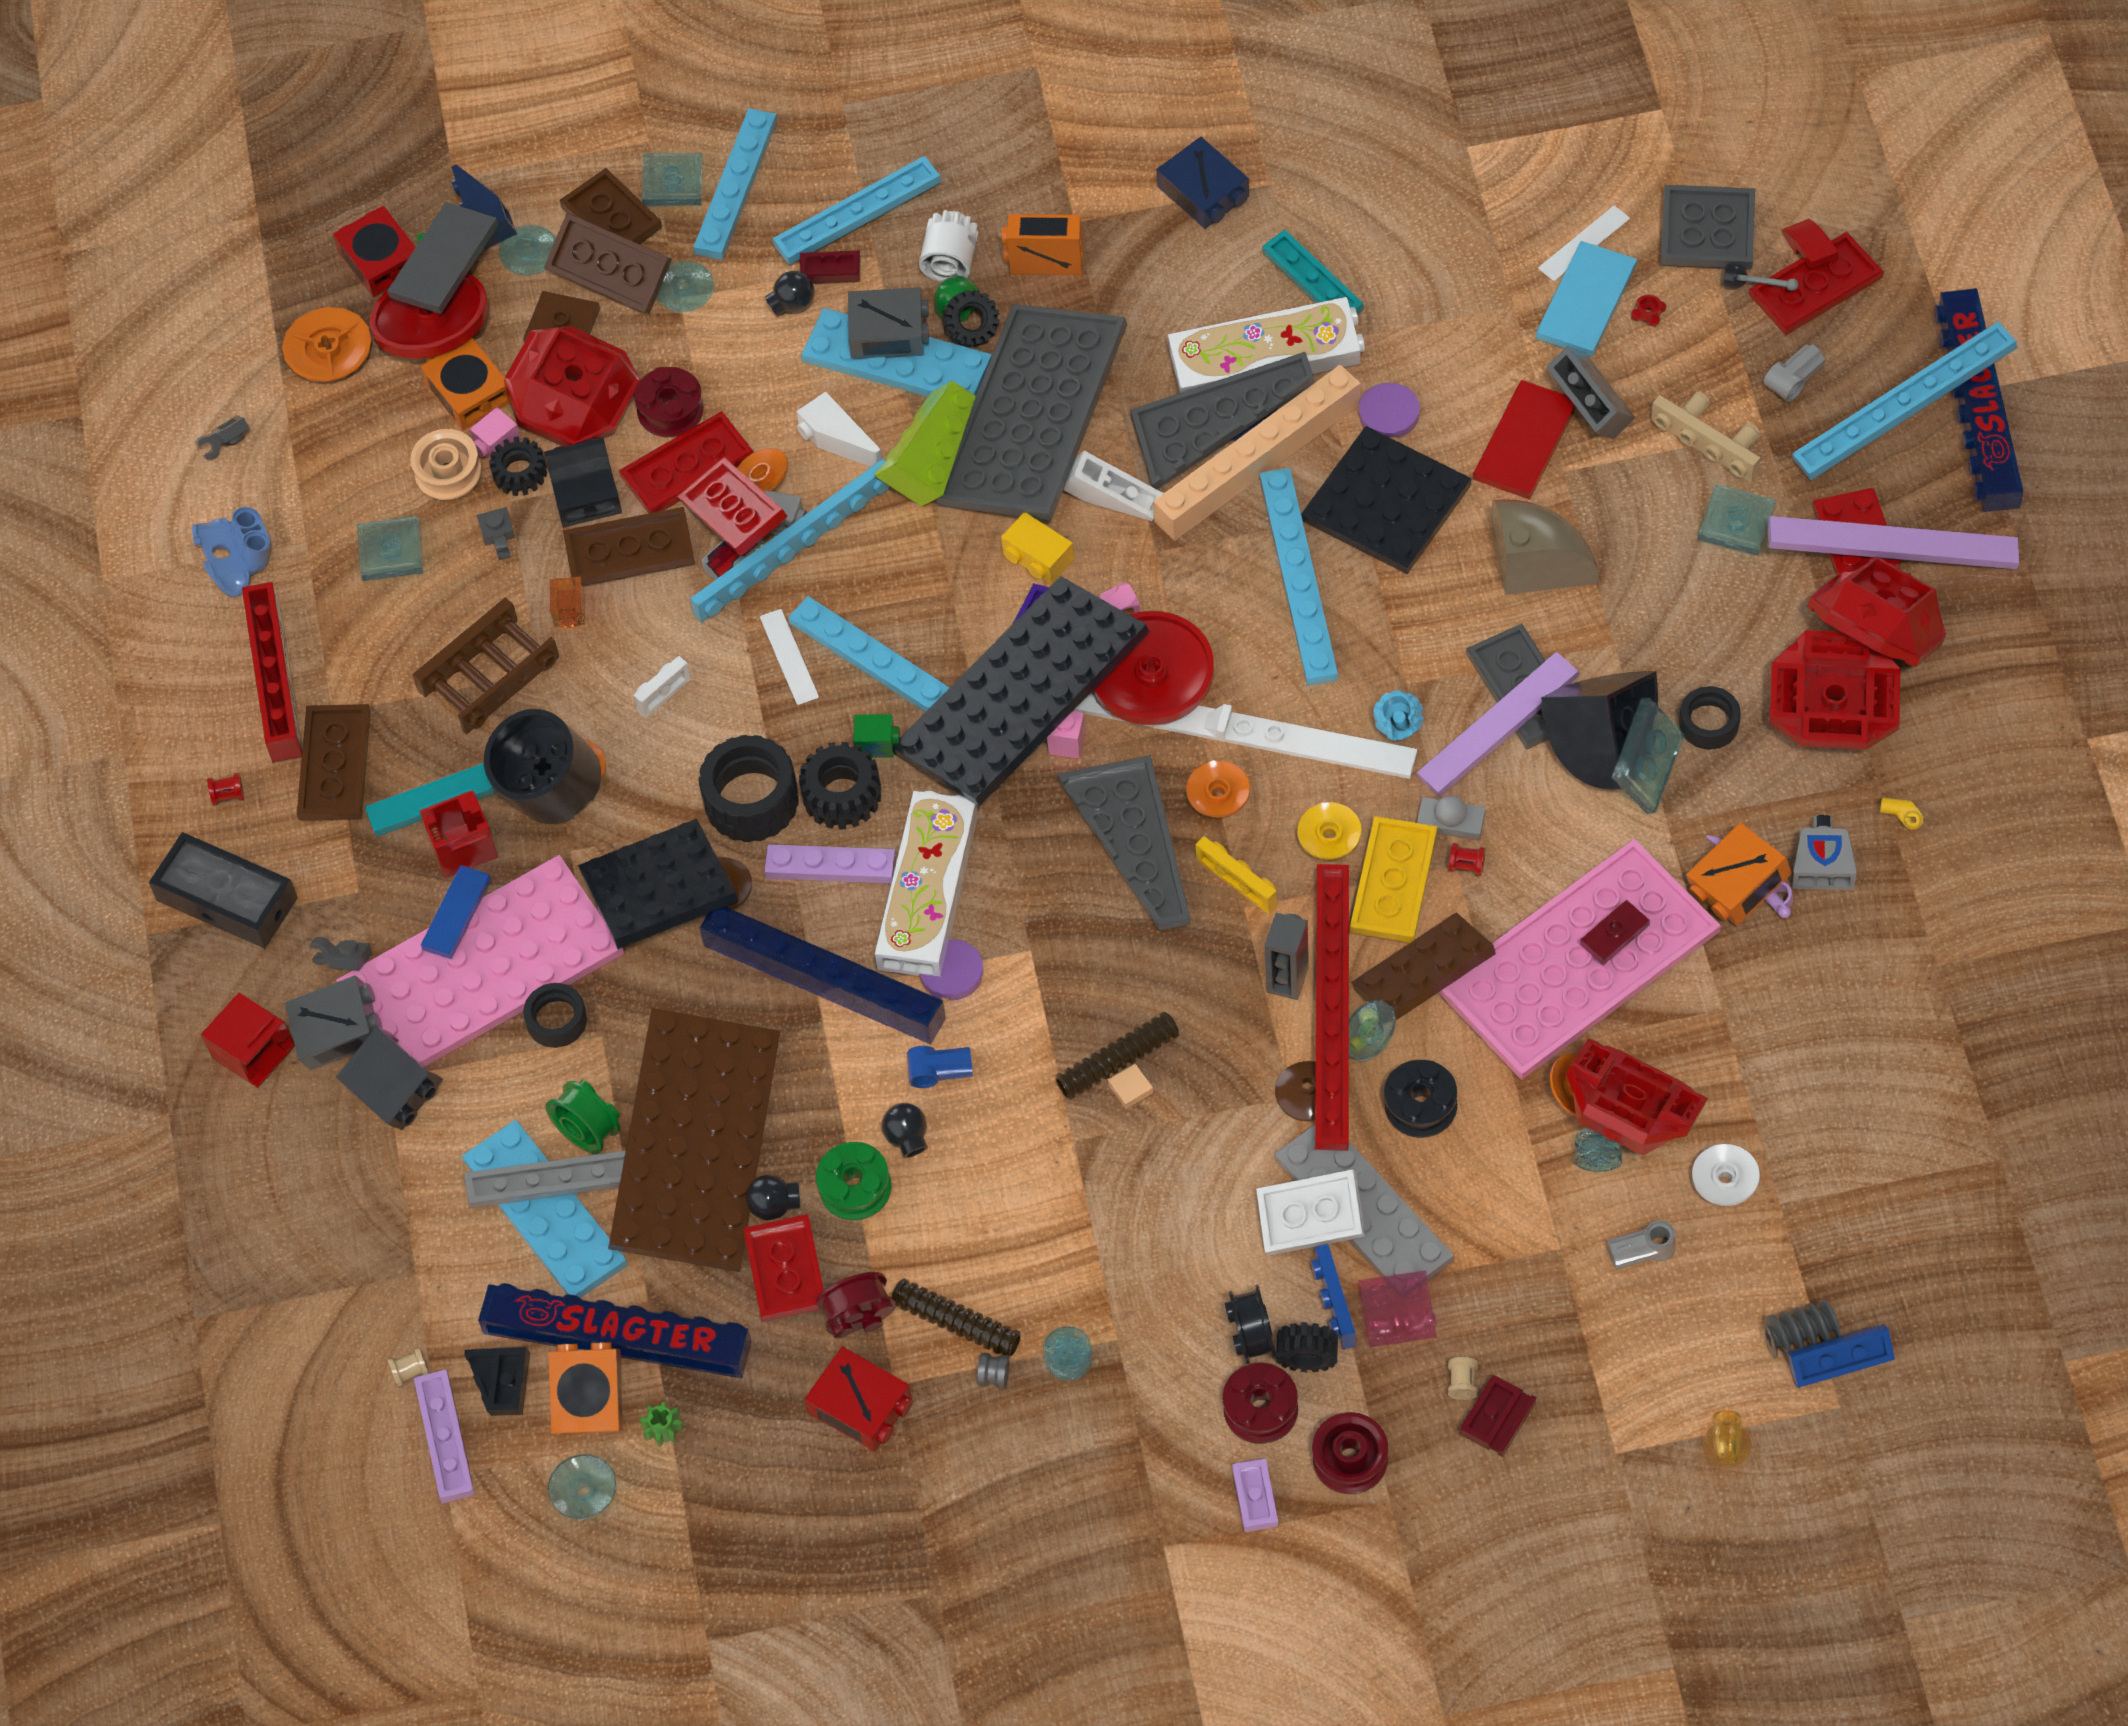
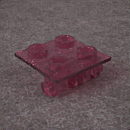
M1426 1270L1359 1280L1369 1347L1437 1338L1435 1330L1436 1318L1432 1311Z

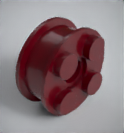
M657 367L646 374L638 382L634 394L637 416L641 425L648 432L661 437H676L698 425L703 416L704 405L701 398V387L696 377L690 372L677 367Z
M866 1272L850 1276L831 1285L818 1296L816 1304L820 1310L825 1311L828 1318L825 1327L828 1333L834 1335V1338H843L861 1329H864L865 1332L877 1330L883 1325L882 1320L895 1310V1299L888 1296L884 1288L887 1279L883 1273Z
M1269 1363L1245 1365L1236 1370L1224 1386L1222 1399L1225 1421L1230 1430L1240 1439L1255 1444L1272 1443L1283 1438L1294 1427L1299 1410L1297 1388L1290 1375L1280 1367ZM1257 1400H1265L1268 1402V1405L1265 1407H1255L1253 1403Z
M1355 1412L1340 1413L1324 1421L1314 1435L1312 1443L1314 1470L1320 1481L1331 1490L1342 1494H1359L1370 1490L1383 1478L1388 1466V1441L1381 1426L1372 1418ZM1351 1448L1357 1450L1359 1454L1355 1457H1346L1342 1452Z

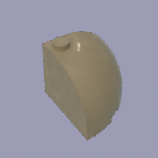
M1511 499L1492 501L1491 519L1505 595L1597 584L1599 582L1598 568L1590 547L1578 530L1566 519L1546 507L1527 501Z

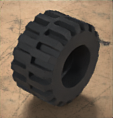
M835 742L828 743V748L824 749L820 746L816 749L815 755L810 753L806 757L807 764L803 763L801 766L799 783L803 803L809 816H814V820L818 824L825 822L826 827L833 829L834 825H839V830L846 829V825L852 824L854 828L859 826L860 820L865 822L871 818L870 812L875 813L878 809V802H881L882 789L875 759L872 760L871 754L867 750L862 752L861 746L857 744L849 747V742H842L838 746H835ZM839 779H849L856 782L852 788L843 792H832L825 789L828 784Z

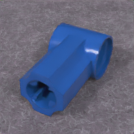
M916 1046L907 1051L909 1083L915 1088H929L936 1085L939 1080L973 1077L970 1047L935 1050L931 1046Z

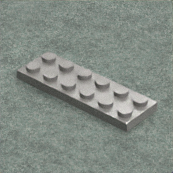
M1314 1124L1274 1154L1275 1161L1293 1181L1352 1169L1356 1172L1365 1237L1348 1241L1401 1300L1454 1262V1255L1350 1142L1348 1151L1315 1150Z

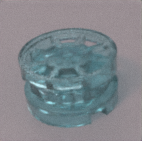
M1590 1128L1583 1129L1575 1135V1147L1577 1148L1575 1151V1164L1584 1170L1593 1172L1614 1170L1622 1164V1153L1619 1150L1621 1144L1608 1140L1607 1137Z
M1070 1326L1061 1327L1051 1332L1044 1343L1045 1363L1048 1371L1054 1377L1063 1381H1073L1083 1377L1089 1371L1092 1365L1091 1343L1088 1336L1082 1330Z

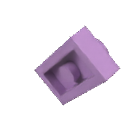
M1266 1458L1232 1464L1244 1532L1278 1527V1518Z

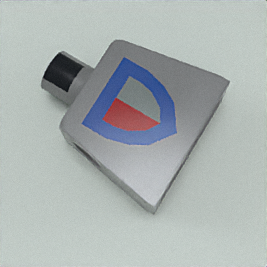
M1829 815L1815 816L1813 818V828L1801 829L1793 872L1792 889L1854 890L1857 872L1848 831L1846 829L1833 828V818Z

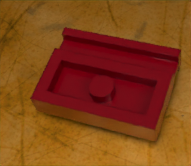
M1492 1375L1461 1425L1459 1434L1488 1450L1492 1449L1498 1452V1455L1503 1457L1536 1404V1397L1533 1395L1529 1396L1522 1389Z

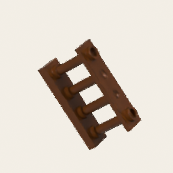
M506 597L412 674L417 691L425 698L433 691H438L461 712L458 714L462 731L466 735L474 728L482 726L487 717L543 670L551 668L559 658L556 642L552 637L540 646L515 624L518 619L514 604ZM503 633H508L531 653L518 665L492 643ZM484 652L507 674L493 684L469 663L479 653ZM461 671L484 692L473 703L470 704L446 682L456 672Z

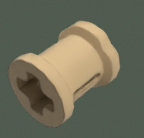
M420 1347L416 1348L414 1353L396 1360L393 1357L388 1359L398 1387L403 1386L404 1381L429 1374Z
M1456 1357L1448 1361V1369L1451 1370V1386L1448 1387V1396L1450 1398L1471 1400L1477 1397V1388L1475 1387V1371L1478 1370L1479 1364L1477 1360L1469 1357Z

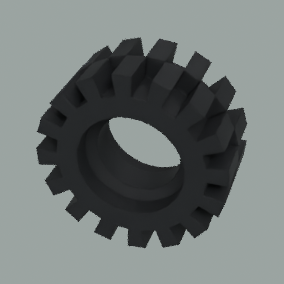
M966 290L948 301V305L943 310L945 313L942 317V322H945L944 330L945 332L948 331L950 334L949 338L952 341H958L957 344L961 346L967 345V347H972L984 343L997 331L996 327L1000 321L998 319L1000 313L999 309L996 310L994 306L996 305L995 301H991L988 298V294H981L979 290ZM966 307H974L982 315V323L975 330L966 329L960 322V313Z
M513 437L514 442L510 443L506 439L503 440L504 447L500 444L495 447L496 452H491L489 465L493 480L499 490L502 488L503 493L506 494L511 490L513 496H518V491H522L524 496L528 495L527 489L529 488L533 492L538 489L537 483L542 486L544 483L543 477H547V466L541 447L538 448V444L534 440L530 444L529 438L524 437L523 441L520 442L519 437ZM522 460L530 463L528 468L521 472H510L507 470V467L515 461Z
M1301 1322L1300 1326L1296 1323L1290 1324V1327L1285 1325L1282 1327V1330H1278L1276 1359L1277 1363H1281L1282 1367L1287 1368L1290 1366V1370L1296 1371L1301 1369V1372L1306 1373L1307 1370H1312L1314 1373L1319 1372V1369L1326 1371L1329 1367L1333 1368L1337 1364L1338 1334H1336L1335 1330H1329V1327L1325 1325L1319 1327L1317 1323H1313L1310 1326L1307 1325V1322Z

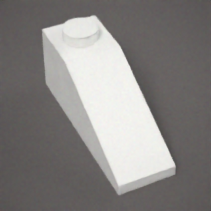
M824 392L796 411L799 423L797 425L798 432L806 441L810 439L817 448L869 467L882 460L881 449L827 392Z
M1083 451L1075 458L1064 487V491L1086 503L1149 521L1154 519L1153 501L1164 494L1086 451Z

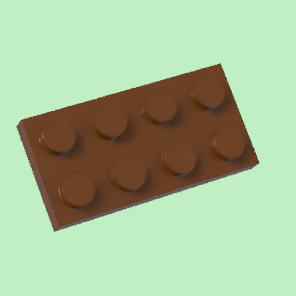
M566 213L544 268L637 310L650 314L672 258L575 215Z
M684 507L563 530L574 588L695 564Z
M369 704L306 706L297 817L299 820L362 819L371 712Z
M1456 912L1352 981L1354 990L1392 1024L1494 956L1496 952L1494 945Z

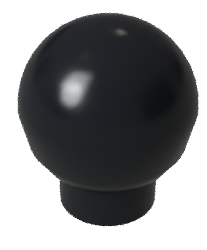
M788 271L776 280L773 291L766 295L765 299L776 316H780L786 311L799 312L808 308L814 299L815 289L813 282L806 274L799 271Z
M898 1103L886 1111L881 1123L882 1133L890 1144L900 1148L904 1158L916 1156L928 1148L924 1139L927 1130L926 1117L920 1108L910 1103Z
M762 1175L753 1180L747 1189V1206L750 1212L759 1219L771 1221L780 1218L790 1209H800L798 1182L786 1183L778 1176Z

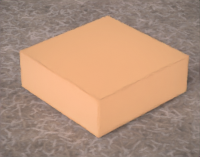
M1136 1064L1108 1079L1109 1087L1125 1109L1153 1094V1087Z

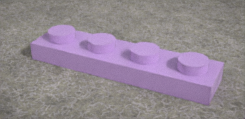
M768 844L764 873L766 879L892 883L896 855L895 849Z
M447 1369L415 1377L416 1392L440 1501L443 1504L475 1495Z

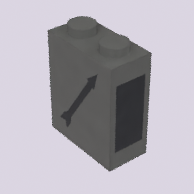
M921 287L848 291V330L851 359L924 355V342H929L928 324H923V318L929 317L928 299H922Z
M354 975L285 1002L298 1060L310 1070L354 1054L376 1026L382 1028L381 1020L373 1009L372 1002H375V995L370 984H365Z

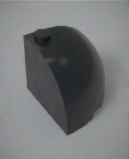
M1656 671L1626 672L1590 678L1566 685L1541 697L1542 714L1545 717L1550 744L1560 762L1571 774L1588 785L1602 789H1622L1637 776L1641 770L1638 764L1642 755L1649 754L1655 731L1650 730L1652 712H1658Z

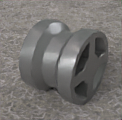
M982 1352L978 1365V1386L995 1384L997 1388L1005 1389L1009 1376L1010 1357L1008 1355H1001L996 1358L992 1357L989 1353Z

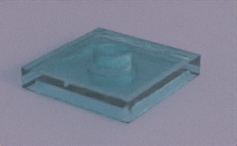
M643 153L642 203L645 206L702 205L703 154Z
M1715 485L1698 534V540L1758 556L1776 500Z
M418 516L357 524L359 565L362 581L423 573Z

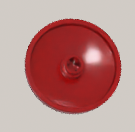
M468 273L441 314L390 298L386 291L377 300L371 311L370 328L378 346L391 355L410 359L437 356L461 346L481 329L488 317L489 300L482 283Z
M1142 611L1130 614L1145 623L1150 633L1092 692L1098 702L1108 712L1127 722L1141 725H1159L1178 720L1196 709L1210 691L1214 679V656L1210 643L1198 627L1178 615L1162 611Z

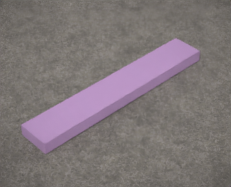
M1555 652L1417 772L1418 778L1438 797H1441L1542 709L1541 697L1569 685L1579 677L1578 670L1558 652Z

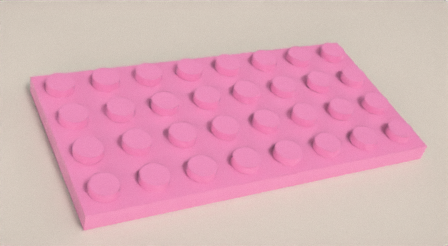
M1633 839L1492 944L1496 952L1494 956L1438 993L1506 1065L1523 1080L1720 932L1721 925ZM1628 900L1650 920V926L1605 965H1602L1580 945V939L1624 901Z
M558 855L483 897L452 959L422 950L421 943L429 929L427 928L365 963L359 971L353 970L336 979V982L356 975L365 984H370L375 995V1002H372L373 1009L381 1020L382 1029L391 1032L399 1040L397 1044L425 1067L521 1013L526 999L532 991L540 986L554 982L570 985L623 955L624 951L623 948L617 949L603 918L562 857Z

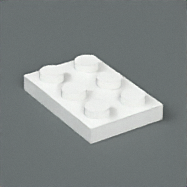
M1353 1169L1256 1189L1264 1249L1268 1256L1365 1237L1357 1176Z

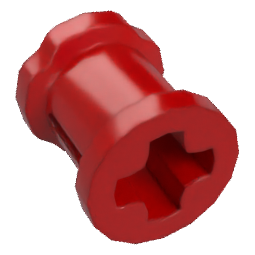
M239 772L234 773L233 777L218 780L207 778L209 795L213 806L218 805L219 801L238 798L239 801L245 799Z
M1453 843L1449 858V871L1454 872L1456 869L1475 872L1476 876H1481L1486 848L1480 847L1476 850L1459 847L1458 843Z

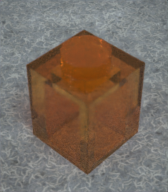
M581 577L550 579V613L554 627L572 628L577 625H585V592Z

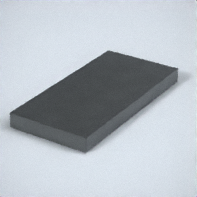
M445 202L388 289L389 297L441 314L498 227L497 218Z
M1522 623L1466 648L1467 657L1496 703L1546 661ZM1542 709L1515 732L1526 750L1549 740Z

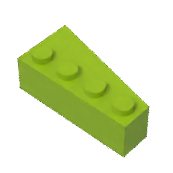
M953 380L933 390L914 416L912 424L904 430L900 436L901 440L895 448L891 449L886 457L887 460L883 466L878 468L874 476L921 507L943 496L976 396Z

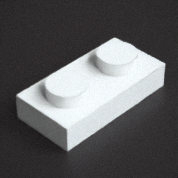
M678 656L671 663H666L649 682L639 686L633 697L637 712L645 719L691 680L688 663Z

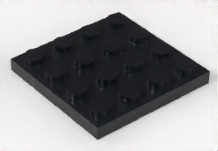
M1365 426L1301 513V517L1304 523L1408 574L1468 491L1472 478Z
M697 819L682 823L677 827L654 834L649 838L623 846L616 851L578 865L617 949L738 902L735 890Z

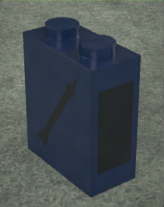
M1203 137L1196 139L1156 169L1157 187L1204 229L1222 220L1226 213L1234 207L1242 205L1249 197V178Z

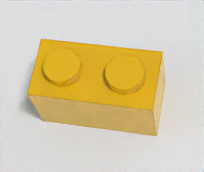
M1023 513L1001 536L1003 554L1006 559L1013 564H1020L1034 578L1043 579L1049 584H1052L1074 561L1073 542L1027 513Z

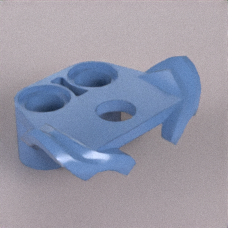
M241 507L236 509L232 515V522H228L227 518H221L192 526L193 543L195 546H201L207 560L202 562L204 569L221 591L230 597L241 595L242 587L248 586L250 576L263 570L269 563L270 538L259 513L253 508ZM217 548H224L230 554L226 558L219 559L213 556L212 552Z

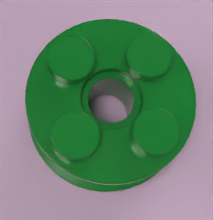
M581 1080L579 1083L567 1081L563 1085V1093L558 1099H550L546 1103V1112L555 1127L570 1142L588 1153H600L603 1149V1141L608 1136L617 1135L620 1131L619 1111L612 1104L605 1103L596 1094L592 1085L585 1080Z
M847 1142L837 1145L822 1157L816 1170V1183L822 1203L831 1214L838 1218L851 1221L869 1218L886 1205L891 1195L892 1182L887 1162L883 1155L869 1144ZM853 1178L861 1179V1181L855 1185L847 1184V1182Z

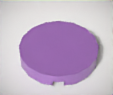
M1398 383L1378 384L1367 390L1359 401L1360 422L1363 428L1367 426L1387 437L1396 435L1397 438L1402 437L1412 431L1419 421L1420 404L1416 395L1406 386Z
M957 939L949 940L941 977L919 974L920 981L924 989L936 998L942 999L941 997L950 998V1000H959L971 995L979 987L983 976V960L978 950L969 943Z

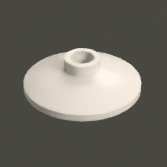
M1718 1144L1711 1146L1696 1158L1693 1165L1692 1180L1696 1190L1704 1199L1713 1204L1721 1206L1740 1204L1754 1194L1759 1184L1760 1173L1757 1162L1749 1152L1736 1145ZM1721 1177H1728L1731 1182L1723 1183L1719 1179Z

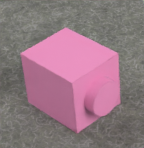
M498 407L470 428L478 455L481 457L486 456L490 460L491 452H496L495 447L498 444L504 447L503 440L508 439L512 443L514 442L513 437H519L521 442L517 424Z
M1072 711L1047 737L1049 754L1080 759L1086 734L1084 712Z

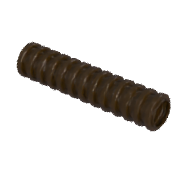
M1162 1012L1160 1018L1154 1017L1151 1019V1023L1145 1022L1143 1028H1135L1133 1034L1131 1032L1126 1033V1038H1118L1116 1044L1111 1042L1108 1044L1107 1049L1102 1047L1099 1050V1054L1094 1052L1091 1054L1090 1059L1085 1057L1082 1059V1064L1077 1062L1073 1065V1069L1068 1067L1065 1069V1074L1058 1073L1056 1075V1082L1066 1098L1072 1100L1075 1098V1093L1082 1094L1084 1088L1088 1090L1092 1088V1083L1099 1084L1101 1078L1107 1079L1110 1077V1073H1118V1068H1126L1128 1062L1133 1064L1136 1062V1058H1143L1145 1052L1150 1054L1153 1052L1154 1047L1156 1049L1160 1048L1162 1042L1167 1044L1170 1042L1171 1037L1177 1038L1179 1036L1178 1027L1168 1013Z
M904 1278L899 1281L892 1293L896 1307L900 1305L901 1310H910V1314L914 1316L919 1314V1318L923 1320L928 1318L931 1324L937 1322L938 1327H947V1331L951 1333L956 1331V1335L959 1337L965 1335L968 1341L974 1339L975 1344L979 1346L984 1344V1348L987 1350L993 1348V1352L996 1354L1002 1352L1003 1355L1010 1357L1015 1353L1019 1345L1020 1331L1016 1329L1011 1331V1327L1007 1325L1002 1327L999 1321L993 1323L992 1318H983V1314L979 1312L974 1314L973 1309L968 1308L965 1310L962 1304L956 1306L955 1301H946V1297L942 1295L937 1297V1293L934 1291L928 1293V1289L925 1287L919 1289L918 1284L914 1282L910 1284L908 1279Z

